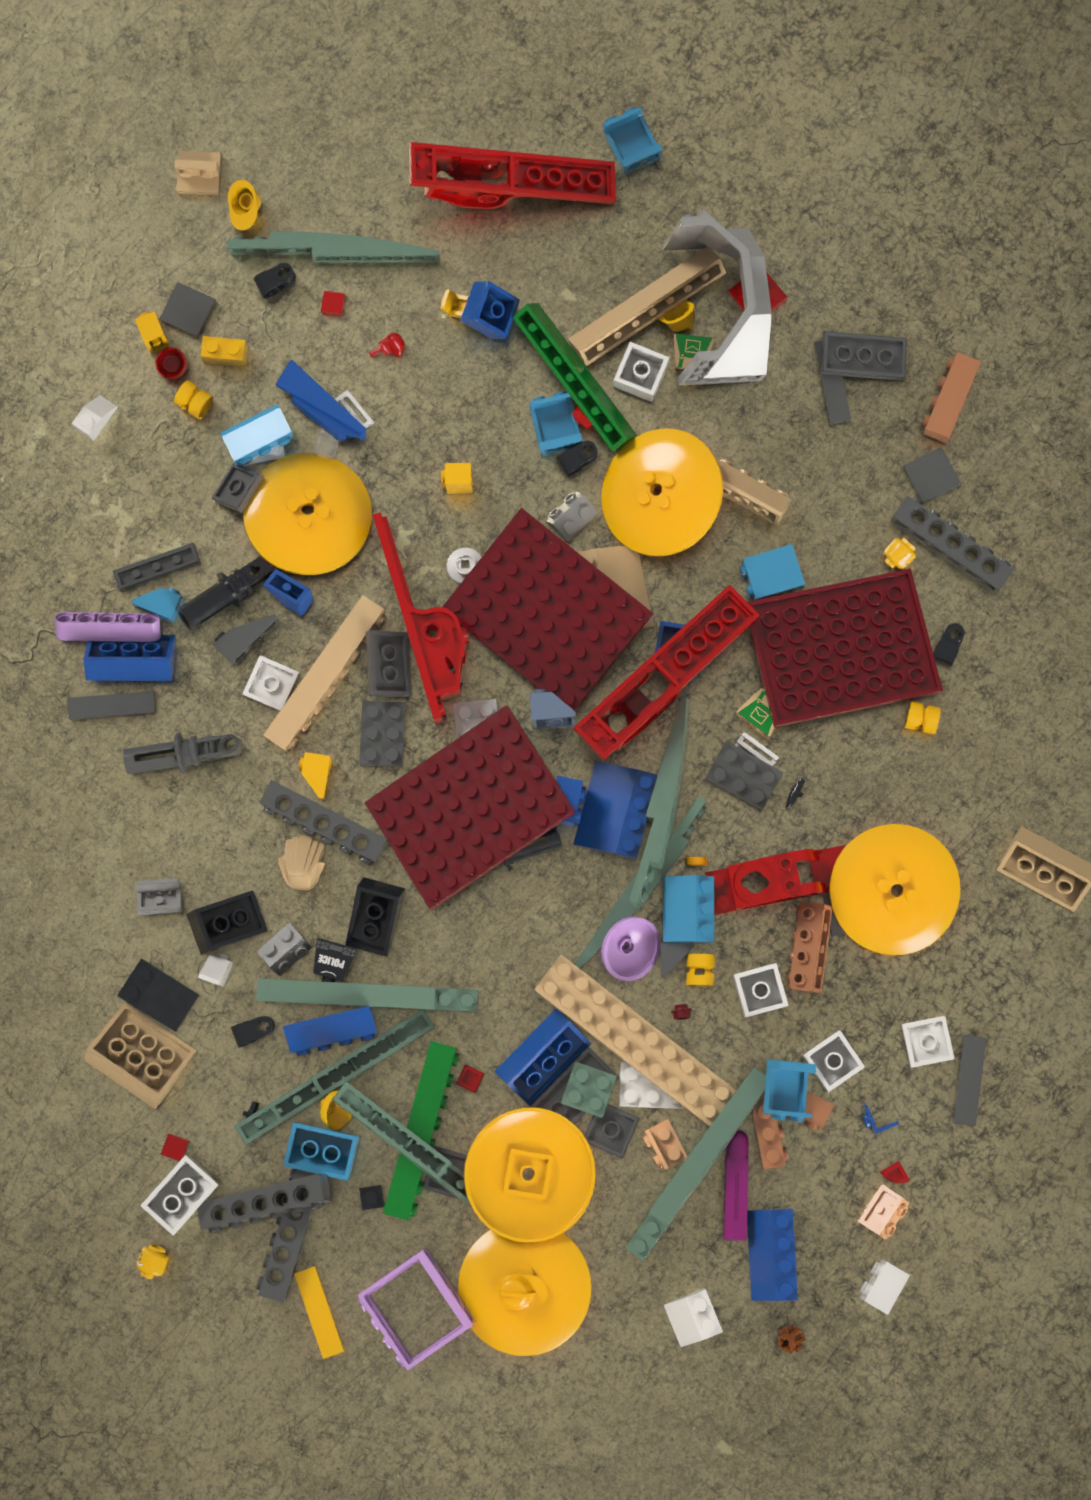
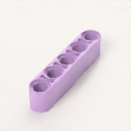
M61 612L54 617L56 637L63 641L154 642L161 638L160 619L157 614Z

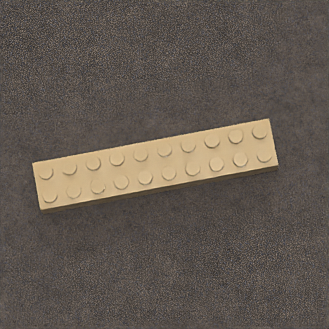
M563 955L556 959L533 989L540 997L706 1126H711L736 1092L733 1087Z

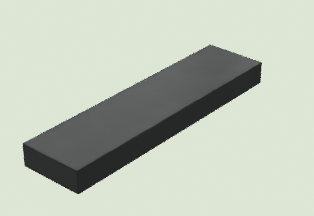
M822 341L814 342L829 425L850 422L851 416L843 376L821 374Z
M193 542L113 571L119 591L122 592L199 565L201 561Z
M154 691L68 698L69 720L156 713Z
M963 1035L953 1123L976 1126L986 1038Z

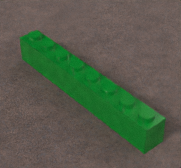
M539 303L526 304L512 317L612 451L621 450L624 445L638 436Z
M433 1041L429 1045L407 1128L432 1148H434L436 1139H433L434 1131H439L442 1118L438 1117L440 1109H445L448 1096L444 1095L446 1087L451 1088L454 1075L450 1074L452 1066H457L460 1056L459 1053H456L457 1048ZM400 1153L383 1214L409 1221L411 1216L415 1217L418 1204L415 1203L416 1195H421L424 1182H421V1177L424 1172Z

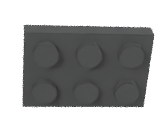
M367 631L366 650L369 696H411L408 632Z
M362 701L360 766L403 767L405 702Z
M726 741L705 779L763 810L783 772L731 742Z

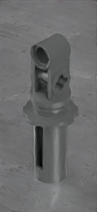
M179 732L176 733L174 741L124 749V766L127 774L178 767L181 773H186L188 765L194 764L199 766L201 761H212L239 755L243 750V743L233 734L207 736L200 739L195 735L183 739L182 734ZM230 740L236 741V747L233 750L227 749V744ZM175 752L174 756L140 761L141 757Z

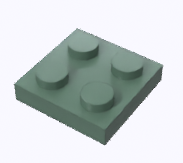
M575 1062L561 1104L603 1118L617 1076Z

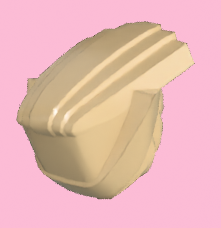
M306 834L286 840L284 855L278 858V863L285 883L289 888L310 890L319 881L325 865L322 857L326 849L325 845L319 842V839Z

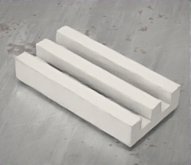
M348 389L335 399L338 403L341 402L347 411L366 429L374 424V421ZM346 396L357 408V410L361 413V415L366 419L365 423L361 421L357 414L344 400Z
M745 732L735 743L736 746H742L751 754L772 766L779 758ZM746 739L772 759L771 762L743 742V740Z

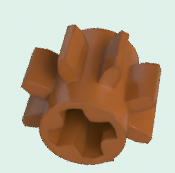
M791 1324L789 1327L785 1326L779 1330L781 1336L777 1340L783 1351L792 1354L795 1351L798 1353L804 1348L802 1343L806 1338L799 1327H794Z

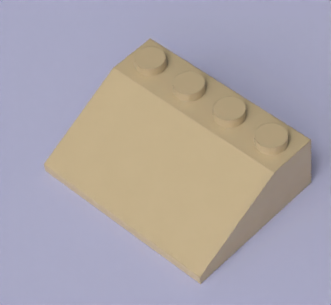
M626 546L595 548L578 552L651 611L638 552ZM652 616L641 630L654 628Z
M125 1002L86 1049L84 1061L156 1110L197 1050Z

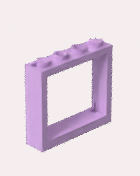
M424 1248L357 1295L359 1297L358 1301L362 1305L361 1308L364 1311H368L371 1315L372 1325L376 1330H381L385 1336L383 1340L389 1349L393 1348L397 1354L395 1357L397 1362H400L407 1371L476 1323L427 1248ZM420 1261L461 1322V1325L412 1358L370 1294Z

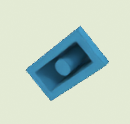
M168 587V590L159 588L135 598L131 604L135 608L147 613L157 614L160 618L174 623L178 615L177 608L182 606L184 599L178 590Z

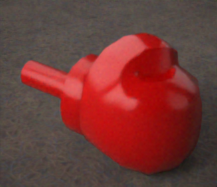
M390 333L379 342L380 347L369 352V355L373 357L384 352L385 356L392 354L395 357H399L403 353L402 350L405 347V342L399 333Z

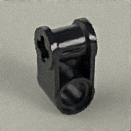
M280 263L254 277V282L264 299L273 297L278 292L292 286L296 281V274L288 263ZM286 272L288 276L284 278L283 273Z
M583 441L572 449H568L558 455L556 460L566 477L572 476L583 467L594 462L597 458V447L591 441ZM584 449L591 450V455L584 454Z
M952 623L948 625L933 653L936 661L952 667L965 634L964 628L960 624ZM953 629L957 631L956 635H958L954 639L951 638V633H949Z
M260 1016L230 1028L237 1046L240 1048L273 1033L275 1022L271 1017ZM262 1021L268 1022L269 1026L266 1027V1032L264 1029L260 1030L259 1028L262 1025Z

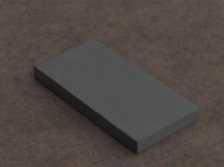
M823 331L821 374L904 381L906 379L907 338Z
M588 1047L530 1107L553 1111L567 1118L575 1125L586 1112L561 1104L574 1063L578 1062L616 1075L615 1082L620 1077Z

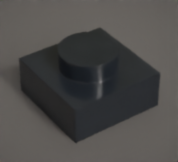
M382 1185L359 1188L362 1210L385 1207Z

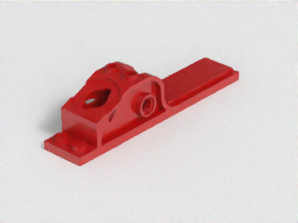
M416 142L409 144L410 186L424 187L425 197L448 202L457 207L495 209L506 205L509 200L516 197H537L614 204L616 202L614 161ZM439 171H443L447 173L449 176H451L454 180H448V178L437 177V174ZM507 172V183L491 184L481 181V179L501 177Z
M381 512L373 514L435 725L444 724L443 718L447 717L442 702L461 696L463 684L461 682L462 668L466 662V644L469 643L466 628L460 627L456 615L447 608L433 607L426 610L414 608L387 516L382 517ZM433 631L438 632L434 637L428 636ZM452 666H454L455 669L453 673L450 671V668Z
M728 585L584 717L573 730L604 761L614 751L618 752L655 721L676 700L682 689L755 622L760 614L731 585ZM657 670L670 685L658 699L651 702L640 689L652 678ZM623 713L626 716L627 727L615 733L610 728L608 718L610 715Z
M846 845L821 850L804 849L729 865L725 869L705 872V876H714V916L829 893L830 876L833 866ZM797 863H809L813 882L800 883ZM751 872H760L769 880V885L759 893H752L747 887L742 885V879Z

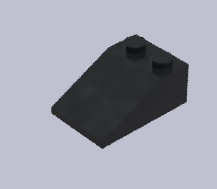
M363 877L356 889L345 945L388 956L405 888Z
M253 890L195 909L186 914L201 955L268 931Z
M140 959L117 996L176 1032L200 995L148 961Z

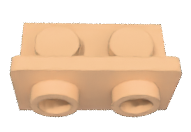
M668 1119L645 1131L646 1136L643 1139L649 1149L653 1147L656 1156L653 1158L659 1169L663 1167L667 1171L687 1159L688 1156Z
M882 1184L858 1222L886 1240L887 1237L894 1233L898 1220L907 1213L909 1202Z

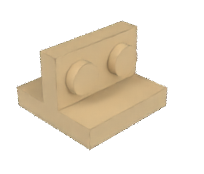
M179 151V158L175 159L174 163L177 173V194L219 195L221 152Z

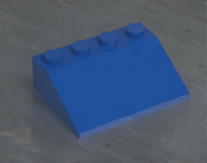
M595 761L573 845L636 861L647 822L646 813L658 775L638 769Z

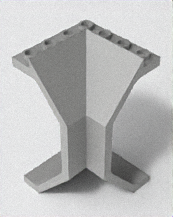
M701 208L697 216L695 214H687L681 217L663 245V251L704 249L708 246L738 260L745 310L717 350L699 351L695 354L679 375V385L761 381L767 375L772 316L765 256L749 228L725 229Z

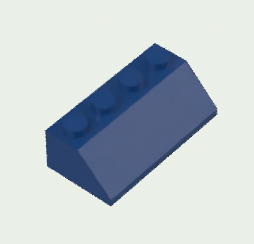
M161 635V638L154 642L88 641L83 658L86 680H114L119 682L172 681L175 670V635Z
M370 1006L283 1026L290 1052L296 1053L297 1056L310 1054L309 1050L318 1048V1051L331 1049V1044L339 1043L340 1046L353 1044L352 1040L361 1038V1041L374 1039V1034H378L374 1011Z
M555 1009L494 1072L531 1106L591 1045V1042L560 1011Z
M793 1209L747 1210L751 1300H798Z

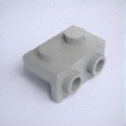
M574 492L564 499V503L560 507L550 512L546 522L552 525L565 541L569 542L599 512L583 494Z
M165 878L163 880L147 879L135 882L138 915L182 912V888L178 878Z
M289 922L257 952L278 976H281L296 961L303 957L311 949V946Z

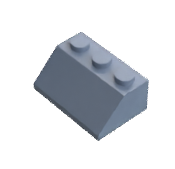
M547 689L534 690V693H530L533 729L576 726L575 711L554 693L547 692Z

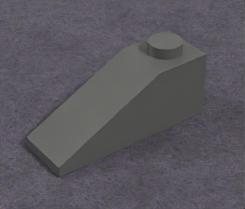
M274 614L229 629L226 633L221 632L215 638L216 643L213 645L235 666L280 621Z

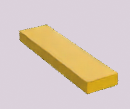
M316 1266L294 1273L322 1358L325 1359L344 1352L345 1350Z

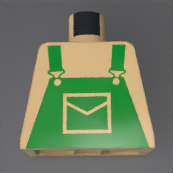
M674 333L675 369L684 370L697 352L711 351L714 338Z
M761 688L736 711L735 715L769 739L775 728L765 690Z

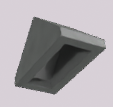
M692 942L660 943L661 976L665 978L695 945Z

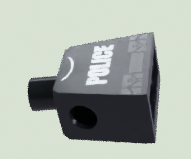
M317 938L313 973L323 976L321 982H335V980L345 982L359 953V949Z

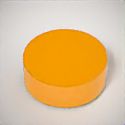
M685 857V864L688 866H706L707 857Z

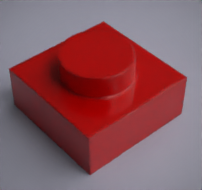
M577 405L572 415L579 425H583L588 429L592 423Z

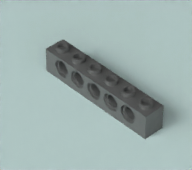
M907 496L893 515L891 522L997 594L1014 570L1011 567V563L1004 558H997L993 555L994 552L986 546L981 547L971 535L967 533L964 535L958 531V527L954 523L942 520L940 514L935 510L926 509L922 506L923 503L916 497L911 498ZM915 514L922 516L923 522L916 523L912 516ZM938 527L941 534H932L930 528ZM955 539L959 546L956 548L951 547L948 544V540ZM966 552H974L976 554V559H968L966 556ZM984 564H991L994 567V571L987 572L984 569Z
M273 780L270 781L259 802L264 807L262 809L264 812L272 816L277 813L283 816L282 821L292 826L294 823L301 825V830L307 834L313 835L314 832L321 836L320 840L329 845H332L334 842L340 845L339 850L349 855L354 852L360 855L359 860L369 865L371 862L377 864L388 843L387 838ZM283 799L290 800V806L286 810L279 808V803ZM300 810H309L307 819H299L298 813ZM323 818L329 821L328 827L326 829H319L317 826L318 821ZM341 828L348 830V835L345 839L337 838V831ZM360 838L367 840V846L364 849L356 848V841Z
M292 1168L289 1181L316 1174ZM308 1192L305 1196H302L304 1200L308 1198ZM286 1194L283 1196V1203H287L288 1197ZM311 1206L304 1208V1212L298 1218L293 1217L290 1211L283 1213L284 1217L277 1218L276 1224L279 1225L277 1234H272L269 1246H272L271 1254L266 1255L263 1267L266 1268L264 1277H259L256 1287L259 1290V1296L282 1303L286 1302L314 1210ZM287 1226L295 1230V1236L292 1239L284 1236V1229ZM280 1248H285L288 1251L289 1256L285 1261L280 1260L277 1256ZM273 1270L281 1272L282 1279L280 1282H274L271 1279Z
M311 1175L204 1201L197 1209L200 1230H208L209 1234L222 1231V1227L229 1226V1229L242 1227V1223L250 1221V1224L263 1222V1218L270 1216V1219L284 1217L283 1213L291 1211V1214L302 1213L304 1208L310 1206L312 1209L323 1208L325 1203L331 1202L332 1199L327 1175ZM305 1189L308 1190V1198L306 1200L302 1197ZM286 1194L288 1201L283 1205L282 1197ZM266 1199L267 1207L263 1210L261 1203ZM245 1204L247 1210L246 1213L242 1215L241 1207ZM225 1209L226 1217L222 1220L221 1211Z

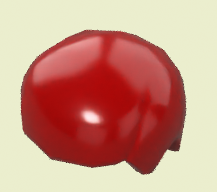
M167 347L158 353L155 360L158 373L170 380L178 379L184 375L188 367L185 354L177 348Z

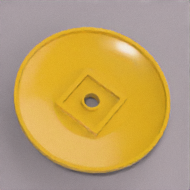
M666 428L651 430L635 437L616 454L604 477L601 502L609 529L623 545L640 554L668 556L688 549L707 533L717 517L723 496L721 469L716 457L707 445L690 433ZM657 485H661L662 492L655 496L653 493L654 488Z
M296 453L273 461L259 472L264 478L244 509L243 519L251 544L267 562L289 573L319 575L342 567L357 555L365 544L370 532L372 507L365 485L351 468L339 460L323 454ZM304 506H311L314 512L306 515L302 512V508Z
M885 824L860 833L841 851L830 876V903L841 928L859 945L880 954H909L929 946L947 930L959 905L960 878L951 854L934 836L910 825ZM895 884H900L902 887V893L899 896L891 894V888Z
M534 1107L514 1109L491 1120L472 1142L464 1167L465 1191L477 1217L493 1232L518 1242L545 1241L568 1230L586 1210L595 1185L593 1154L581 1131L560 1114ZM525 1168L533 1170V1176L530 1180H525L522 1177V1172Z
M489 1230L474 1243L463 1261L458 1280V1295L476 1321L470 1328L482 1341L507 1354L531 1356L557 1348L576 1332L583 1322L589 1307L591 1278L583 1254L565 1233L545 1241L518 1242ZM505 1274L537 1276L544 1281L547 1287L548 1295L546 1302L542 1307L533 1311L503 1308L494 1297L495 1283Z

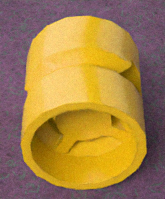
M187 380L178 389L173 402L183 410L188 408L189 414L197 419H201L210 409L214 397L205 390L199 391L197 385Z
M910 701L904 728L915 731L921 728L923 733L935 735L941 708L928 705L925 708L923 703Z
M687 954L686 967L690 971L686 973V985L714 986L715 974L712 972V969L715 967V955ZM696 970H705L704 975H696Z

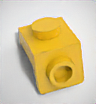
M446 289L441 300L440 309L450 317L461 318L469 296L457 295L453 291Z

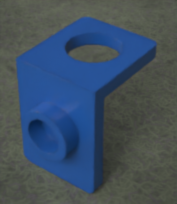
M862 1106L865 1115L862 1116L867 1128L871 1127L873 1134L899 1124L898 1121H894L877 1128L868 1106Z

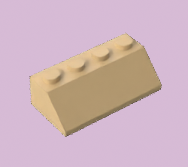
M717 459L723 478V496L777 526L790 505L791 499L788 498L789 495L781 490H773L764 480L759 479L757 481L753 479L751 474L743 469H740V471L732 467L733 464L725 459Z
M1022 826L1014 836L997 867V871L1072 912L1076 910L1091 888V863Z

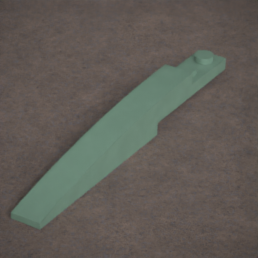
M270 231V239L265 237H255L254 239L234 237L233 239H227V248L230 254H312L314 262L440 261L438 250L353 235Z
M684 695L681 697L646 813V818L649 823H652L629 899L631 905L637 908H641L642 903L647 901L649 894L647 890L648 883L653 881L655 874L653 867L662 869L675 820L684 770L689 721V701L687 696Z
M698 796L671 836L662 869L653 867L655 874L653 881L648 883V897L663 880V876H666L688 845L689 841L683 835L688 836L695 826L692 822L696 816L701 818L707 809L704 806L706 800ZM637 873L574 964L579 969L602 949V944L608 931L620 920L632 917L639 909L633 907L629 902Z
M257 979L256 1001L477 1012L478 990L275 979Z
M424 1009L418 1011L311 1077L308 1081L234 1125L245 1145L249 1144L321 1100L332 1091L337 1090L345 1082L353 1080L435 1028Z
M756 1067L752 1069L700 1139L625 1247L641 1261H645L692 1192L700 1185L764 1094L766 1075Z
M348 1082L343 1084L332 1099L334 1102L447 1191L471 1207L465 1191L464 1172Z

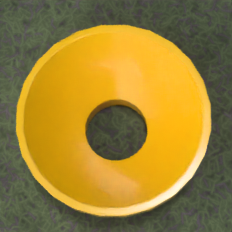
M339 1090L332 1091L320 1103L322 1123L327 1128L335 1131L344 1128L352 1117L351 1114L332 1100ZM330 1102H331V1103H332L331 1109H330V1111L327 1113L329 1104H330Z

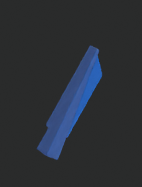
M290 360L277 380L276 386L293 396L291 403L337 440H346L347 437H358L360 440H365L366 428L293 360Z

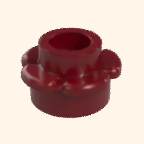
M688 1004L675 1005V1009L671 1013L674 1020H684L691 1018V1011L693 1009L688 1008Z

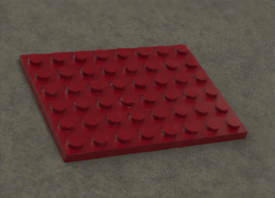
M520 508L443 605L444 608L449 609L456 615L463 627L537 688L547 689V692L554 693L574 711L579 708L654 614L523 508Z
M911 568L748 602L760 614L759 618L749 626L774 728L942 693L943 691Z
M508 705L364 802L430 910H433L576 813Z

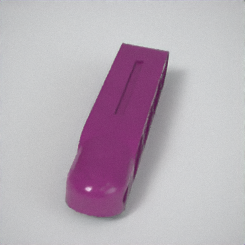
M738 1130L726 1146L723 1237L724 1240L746 1241L749 1140L746 1133L742 1130Z

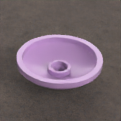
M636 916L627 917L617 922L608 931L602 944L601 957L607 972L622 981H633L646 975L653 968L660 954L661 940L656 927L650 921Z

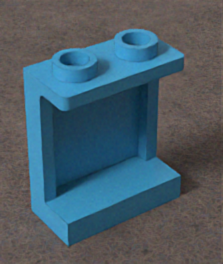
M634 107L629 108L623 115L618 117L612 116L603 123V133L624 175L662 158V148L659 143H656L642 115L641 107L636 109Z
M564 391L558 392L549 398L540 396L529 402L541 456L572 449L582 443L578 424L572 415L574 407L569 393Z
M792 544L744 558L742 566H739L742 578H746L749 585L746 586L749 599H763L793 589L795 591L801 590L805 586Z
M767 1060L763 1114H771L772 1119L785 1120V1116H790V1121L803 1122L804 1118H812L811 1113L805 1112L808 1073H816L817 1064Z

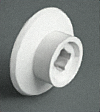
M466 547L455 550L447 560L446 568L449 577L454 582L461 584L481 559V554L472 548ZM469 562V568L462 569L461 563Z

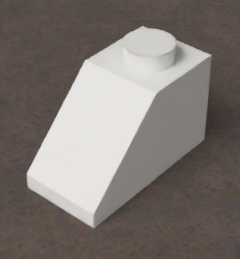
M99 395L82 408L72 422V425L78 432L94 442L118 407Z
M217 952L216 956L210 954L198 978L225 987L233 962L228 961L230 956Z

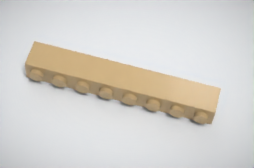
M708 246L570 337L568 341L581 361L588 366L726 274L720 257Z
M361 596L263 734L267 740L286 753L289 749L293 750L299 741L297 739L299 734L306 732L311 725L309 720L314 714L317 715L324 706L322 702L326 696L330 697L336 689L334 685L338 679L342 680L349 670L347 667L350 662H355L360 656V648L363 644L366 645V632L374 630L376 626L380 627L386 617L384 616L385 610L366 596Z

